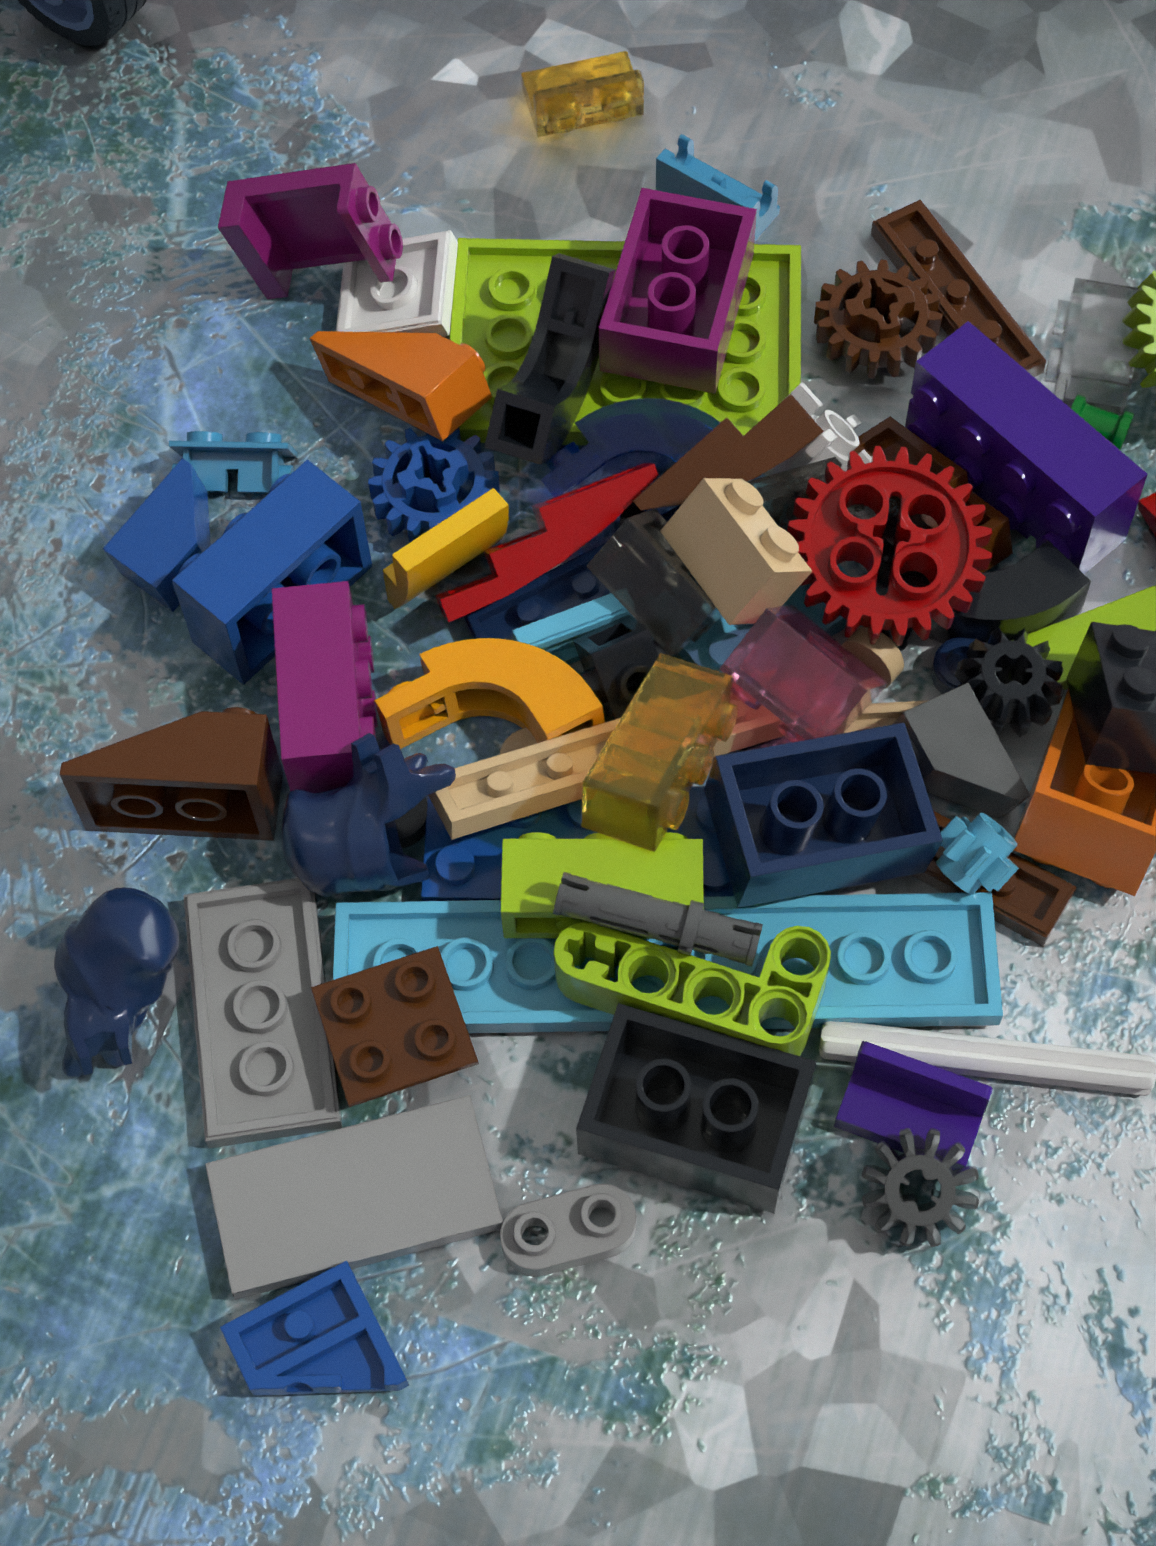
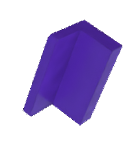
M862 1041L857 1053L853 1073L835 1119L834 1127L875 1143L884 1141L894 1150L903 1153L899 1137L901 1129H911L916 1149H925L926 1134L930 1128L938 1129L940 1131V1142L935 1153L942 1156L950 1145L956 1142H960L965 1147V1152L961 1159L951 1166L953 1171L967 1165L993 1088L884 1047Z

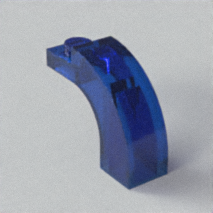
M643 398L617 402L602 407L575 423L589 443L580 450L573 441L545 462L551 472L542 478L541 481L552 496L556 497L574 489L611 460L628 453L651 452L677 462L721 422L695 407L666 399Z

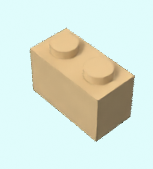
M703 478L660 531L729 625L768 623L812 572L798 553L799 546L794 537L775 523L763 507L761 494L754 486L743 479Z

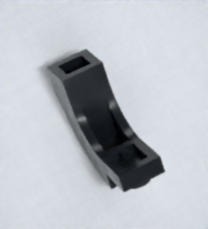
M563 254L552 256L540 313L530 347L515 377L509 383L497 389L484 448L540 465L548 461L558 451L577 418L599 359V326L611 290L615 269Z
M892 513L888 514L882 538L884 545L878 570L879 579L888 584L889 570L895 552L893 543L898 519ZM1047 540L1022 560L1008 568L994 572H981L986 579L980 593L969 592L973 601L968 612L963 613L952 608L955 617L951 627L947 630L939 626L932 619L928 638L945 643L953 638L965 637L979 639L988 643L991 632L999 627L1009 641L1014 640L1017 632L1024 628L1026 633L1029 634L1079 615L1082 612L1091 580ZM907 571L900 574L902 579L910 586L925 587L930 585L928 578L920 572Z

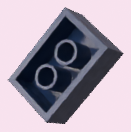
M905 723L715 756L704 788L738 908L925 873L943 842Z

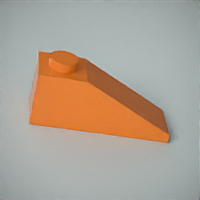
M317 331L309 338L329 382L441 441H444L492 398L483 373L485 371V364L480 355L471 346L465 343L459 345L437 333Z

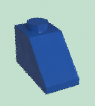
M182 458L103 548L104 552L123 576L172 612L180 605L172 580L178 575L182 565L191 556L203 553L211 546L207 489L192 464Z

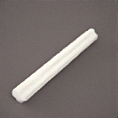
M828 1021L824 1022L821 1027L820 1056L829 1060L855 1062L861 1042L867 1041L960 1075L1143 1096L1151 1093L1156 1081L1155 1060L1147 1055L865 1023Z

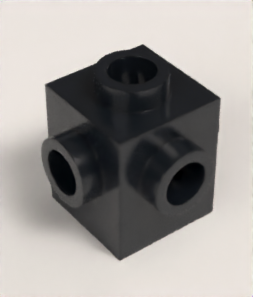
M626 615L573 639L584 669L579 675L594 692L603 706V711L613 720L654 708L657 703L673 696L665 676L672 673V665L664 646L657 638L653 640L649 629L630 615Z

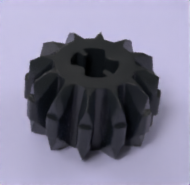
M999 627L991 632L988 643L975 639L969 644L966 653L968 659L959 661L955 671L956 680L961 682L958 687L969 683L988 719L992 721L991 724L997 735L1001 734L1005 724H1010L1019 738L1028 733L1031 722L1040 726L1045 725L1053 713L1051 706L1060 704L1064 694L1063 685L1057 682L1063 673L1062 661L1046 660L1050 651L1048 641L1039 643L1034 647L1026 644L1028 634L1025 628L1018 631L1015 639L1010 641Z

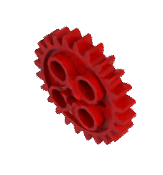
M875 446L872 460L866 464L855 451H851L848 457L847 471H843L838 465L830 461L826 465L824 475L826 483L811 477L808 480L806 490L809 499L797 498L795 501L793 514L798 519L789 521L787 532L798 543V553L812 570L811 574L800 585L811 584L806 592L804 604L806 607H810L824 602L826 608L822 623L825 625L833 622L839 616L847 619L845 637L850 638L861 625L868 627V638L872 645L877 643L882 630H890L896 645L902 646L907 628L911 627L922 641L927 640L931 631L932 619L944 629H949L955 617L952 608L967 613L973 601L969 592L980 593L986 577L980 571L988 569L992 553L982 549V547L988 545L992 535V528L976 525L982 521L986 508L980 504L965 505L970 497L973 486L968 483L953 489L949 485L955 469L952 466L943 469L937 475L930 472L932 464L931 454L927 453L916 466L909 464L907 447L900 448L895 461H887L881 446ZM897 496L901 500V506L893 543L895 552L888 576V592L885 595H879L876 592V583L884 545L882 538L888 519L889 498ZM854 504H863L870 507L876 516L870 519H860L854 517L847 508ZM915 514H925L932 517L938 526L933 529H923L917 527L910 517ZM845 561H855L864 566L868 573L861 577H850L840 571L838 565ZM907 571L920 572L928 578L930 585L925 587L910 586L902 579L900 574Z

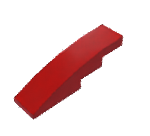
M639 464L531 506L540 529L485 550L484 554L492 574L435 595L443 618L450 623L498 601L564 562L614 522L633 500L658 476L655 464Z

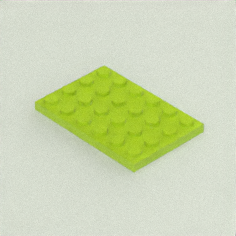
M458 238L450 340L459 345L465 343L480 355L485 364V371L483 373L492 394V398L459 426L461 441L465 442L468 438L477 435L481 443L486 442L497 389L509 383L515 377L530 347L540 313L552 256L563 254L615 269L616 273L625 241ZM754 244L753 259L715 394L600 371L598 359L581 409L562 445L693 448L726 417L743 436L801 384V245Z

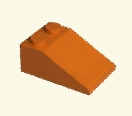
M1068 688L1032 785L1031 796L1028 797L1014 837L1018 846L1013 851L1027 855L1038 863L1053 865L1088 878L1099 886L1114 888L1135 896L1156 852V774L1086 764Z

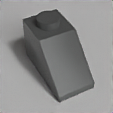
M969 683L903 712L894 721L893 724L905 723L927 793L995 818L1009 814L1031 796Z

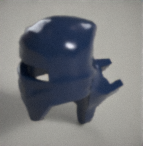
M368 733L351 743L353 777L346 786L316 794L300 789H294L288 793L282 819V851L291 872L302 881L308 890L324 897L370 890L387 891L396 887L402 888L425 881L429 878L427 865L403 852L395 820L413 809L427 795L450 786L456 779L454 767L447 764H434L426 767L428 760L426 755L422 753H416L404 758L399 745L394 743L380 751L375 735Z
M122 887L104 892L92 902L78 920L69 925L61 942L57 945L54 957V970L57 980L68 997L64 1010V1029L67 1047L62 1060V1069L67 1077L92 1074L93 1065L91 1060L97 1054L101 1055L105 1062L113 1067L132 1064V1035L143 1023L149 1006L154 1004L163 993L167 974L172 969V962L178 953L180 944L179 930L166 906L160 900L144 891Z

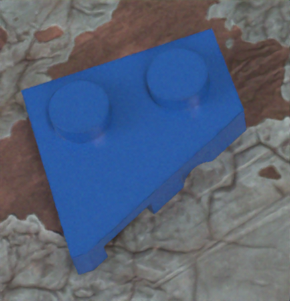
M347 1260L220 1326L253 1396L400 1391L409 1386Z

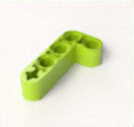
M585 922L570 925L563 930L555 941L553 952L555 978L558 988L565 997L576 1003L612 1015L615 1014L617 1005L620 1003L797 1056L801 1055L806 1046L821 1002L831 956L828 942L820 932L805 926L789 927L776 935L769 948L760 977H756L692 955L679 953L676 950L597 924ZM585 957L593 958L596 960L589 961L584 969H577L574 967L581 966V964L585 960ZM792 958L804 959L815 970L810 974L802 976L794 975L786 971L782 963ZM619 966L618 981H610V977L615 979V967ZM649 975L661 979L665 986L658 992L643 993L635 989L632 983L639 977ZM714 996L726 1001L730 1008L723 1013L712 1015L699 1010L695 1004L704 997ZM778 1017L789 1021L795 1030L789 1035L773 1036L765 1032L760 1024L768 1018Z

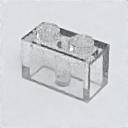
M1075 278L1070 300L1058 299L1052 335L1062 336L1061 347H1050L1044 382L1055 383L1053 394L1070 408L1076 395L1079 394L1086 397L1087 404L1115 414H1123L1134 372V367H1130L1128 362L1136 355L1137 349L1123 344V339L1133 329L1122 323V319L1132 310L1127 302L1138 291L1137 287Z

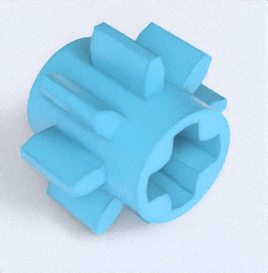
M979 813L972 822L964 816L960 819L955 815L940 832L943 839L941 846L946 850L936 861V864L947 878L969 894L973 895L981 885L988 891L992 889L999 891L1019 869L1007 858L1018 846L1017 842L1000 824L984 813Z

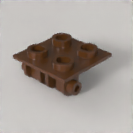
M438 946L311 987L349 1107L479 1064Z

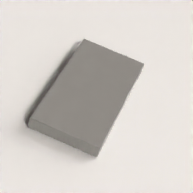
M299 878L185 894L184 907L205 1142L208 1148L343 1128L336 1066L311 987L326 983L316 893L308 890Z
M470 1095L205 1163L229 1283L235 1300L308 1281L346 1260L350 1268L355 1269L501 1230L503 1224Z

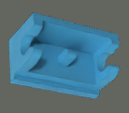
M681 134L678 138V153L676 157L673 152L665 148L656 158V190L757 209L756 241L779 215L780 206L777 205L778 187L765 180L762 186V194L695 158L694 141Z

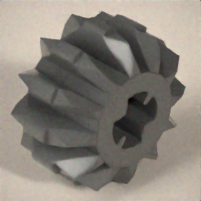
M904 1128L899 1132L900 1143L904 1151L900 1156L884 1141H880L875 1147L877 1155L890 1167L889 1170L875 1165L864 1166L862 1177L869 1182L885 1185V1188L872 1190L862 1196L863 1206L874 1208L888 1204L889 1208L879 1216L875 1226L883 1233L889 1230L898 1219L905 1222L900 1237L902 1245L911 1246L914 1241L916 1226H925L927 1241L930 1246H939L941 1244V1232L937 1225L938 1221L942 1219L957 1234L962 1233L966 1228L962 1217L952 1209L953 1205L965 1209L978 1208V1196L955 1188V1186L976 1181L979 1178L978 1170L975 1166H966L952 1171L951 1166L961 1159L965 1152V1147L960 1142H956L950 1145L942 1156L935 1153L940 1142V1131L938 1129L930 1128L926 1134L925 1149H916L911 1129ZM922 1169L926 1180L938 1179L941 1188L940 1191L931 1190V1199L933 1201L919 1204L915 1194L903 1195L900 1183L908 1185L910 1180L908 1173L913 1170Z

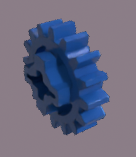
M459 427L444 441L428 433L425 436L418 437L411 428L405 429L406 443L399 445L391 440L385 442L387 459L373 458L374 477L368 479L370 496L377 520L386 519L388 533L392 536L406 529L409 543L492 488L498 493L500 492L499 471H495L492 451H481V441L477 435L468 438L465 442L461 441Z

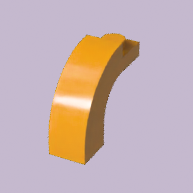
M499 638L461 640L420 653L419 656L424 675L413 681L402 682L394 686L384 696L374 700L386 739L390 745L393 743L399 745L400 749L451 723L477 716L498 717L513 722L522 729L527 728L537 743L605 723L602 704L585 680L570 665L557 656L533 645Z

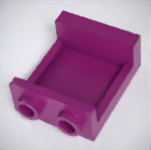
M356 163L227 181L218 229L266 299L288 297L293 269L366 260L381 283L393 281L396 259H399L403 252L402 235L399 227L395 223H391L383 210L377 190L373 186L368 185Z

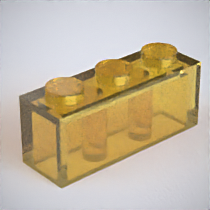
M660 653L583 781L581 827L655 852L668 828L677 830L680 827L688 808L689 791L692 785L697 784L701 786L705 782L712 766L716 742L718 740L726 742L733 731L738 713V706L730 703L733 676Z

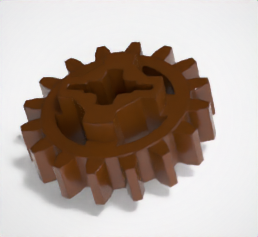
M883 259L880 260L877 270H869L863 261H858L855 275L852 276L842 269L837 270L835 284L824 283L822 285L820 301L816 302L814 324H817L816 341L817 343H828L826 357L831 361L844 356L846 358L845 371L848 373L854 371L858 365L866 366L868 378L872 379L875 378L878 368L886 367L892 377H898L902 362L915 369L916 361L921 358L922 353H927L935 347L936 337L939 336L942 322V314L938 313L939 295L927 294L929 280L926 277L919 278L913 282L909 280L910 267L907 265L902 266L897 273L890 272L887 260Z

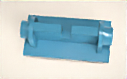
M209 431L187 432V441L169 440V447L192 464L207 489V493H228V471H238L237 492L268 494L277 479L285 474L294 472L293 465H284V458H297L298 454L289 443H282V435L268 432L247 433L246 442L223 441V434ZM173 463L172 469H173L178 463Z

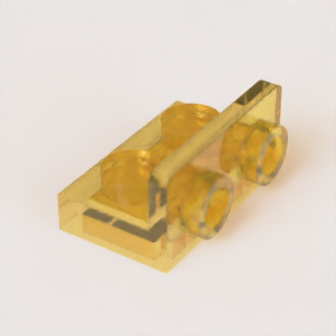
M627 51L521 73L522 90L537 137L567 133L574 129L612 121L618 122L627 118L644 115V79L640 70H633Z

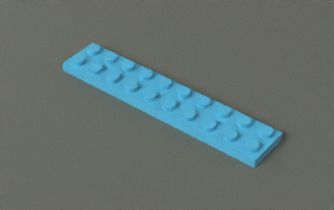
M980 892L973 895L969 893L804 895L741 908L737 907L734 896L704 897V910L735 919L761 923L763 927L752 967L729 960L728 958L692 950V956L760 977L771 943L776 935L784 929L793 926L810 927L820 932L827 940L831 951L825 990L812 1028H821L823 1023L828 1021L865 1023L891 1027L1000 1025L1003 1010L992 892ZM501 900L336 903L333 980L438 946L468 1033L609 1031L614 1017L612 1014L576 1003L565 997L560 991L555 978L553 953L557 938H504L501 920ZM643 939L676 951L679 946L664 943L660 940ZM585 957V960L581 964V966L574 967L577 969H584L589 961L596 960L593 958ZM792 958L782 963L786 971L794 975L802 976L810 974L815 970L804 959ZM619 966L615 967V979L610 977V981H618ZM646 975L633 981L632 986L640 992L653 993L658 992L665 984L655 976ZM714 996L704 997L695 1004L699 1010L712 1015L723 1013L730 1008L726 1001ZM778 1017L768 1018L760 1024L763 1029L794 1028L789 1021Z

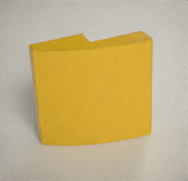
M492 488L393 553V563L383 569L387 600L394 609L402 607L502 540L508 527L509 504Z

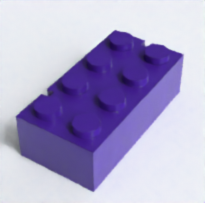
M969 321L916 361L911 388L913 398L909 400L905 427L966 470L968 483L973 486L972 491L1008 517L1011 530H1017L1026 539L1033 536L1036 539V548L1049 540L1084 574L1126 540L1148 475L1142 468Z

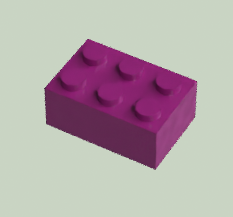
M641 188L599 326L600 371L713 394L716 393L754 255L757 209Z
M348 581L272 588L281 760L290 791L300 789L316 794L346 786L353 777L351 743L368 733L375 735L376 738L375 728L379 727L378 712L374 701L376 700L375 690H372L371 673H374L371 636H368L365 605H353Z

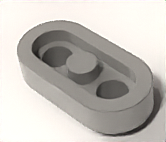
M594 1184L527 1202L514 1208L505 1218L500 1233L502 1251L506 1261L514 1270L531 1277L545 1276L611 1258L626 1250L633 1241L636 1233V1210L631 1198L623 1190L610 1184ZM597 1208H607L613 1212L615 1219L608 1226L598 1227L589 1220L591 1212ZM531 1226L543 1227L548 1232L546 1240L539 1245L526 1243L522 1239V1235Z

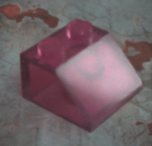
M793 605L766 608L719 669L732 679L728 688L738 699L755 710H758L763 705L781 720L777 728L791 742L843 734L889 684Z

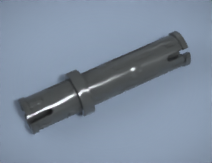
M568 872L563 873L553 910L555 915L581 919L600 926L679 946V953L691 956L692 950L728 958L751 967L763 927L761 923L735 919L704 910V903L691 900L690 906L674 901L671 902L610 884L606 885L587 880V878L572 875Z

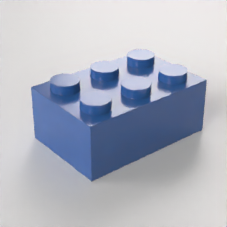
M308 459L293 473L285 474L277 479L265 498L248 513L236 516L227 525L223 535L203 553L191 556L182 565L178 575L172 580L192 643L242 685L246 684L275 657L272 588L348 581L349 587H351L373 567L361 501Z

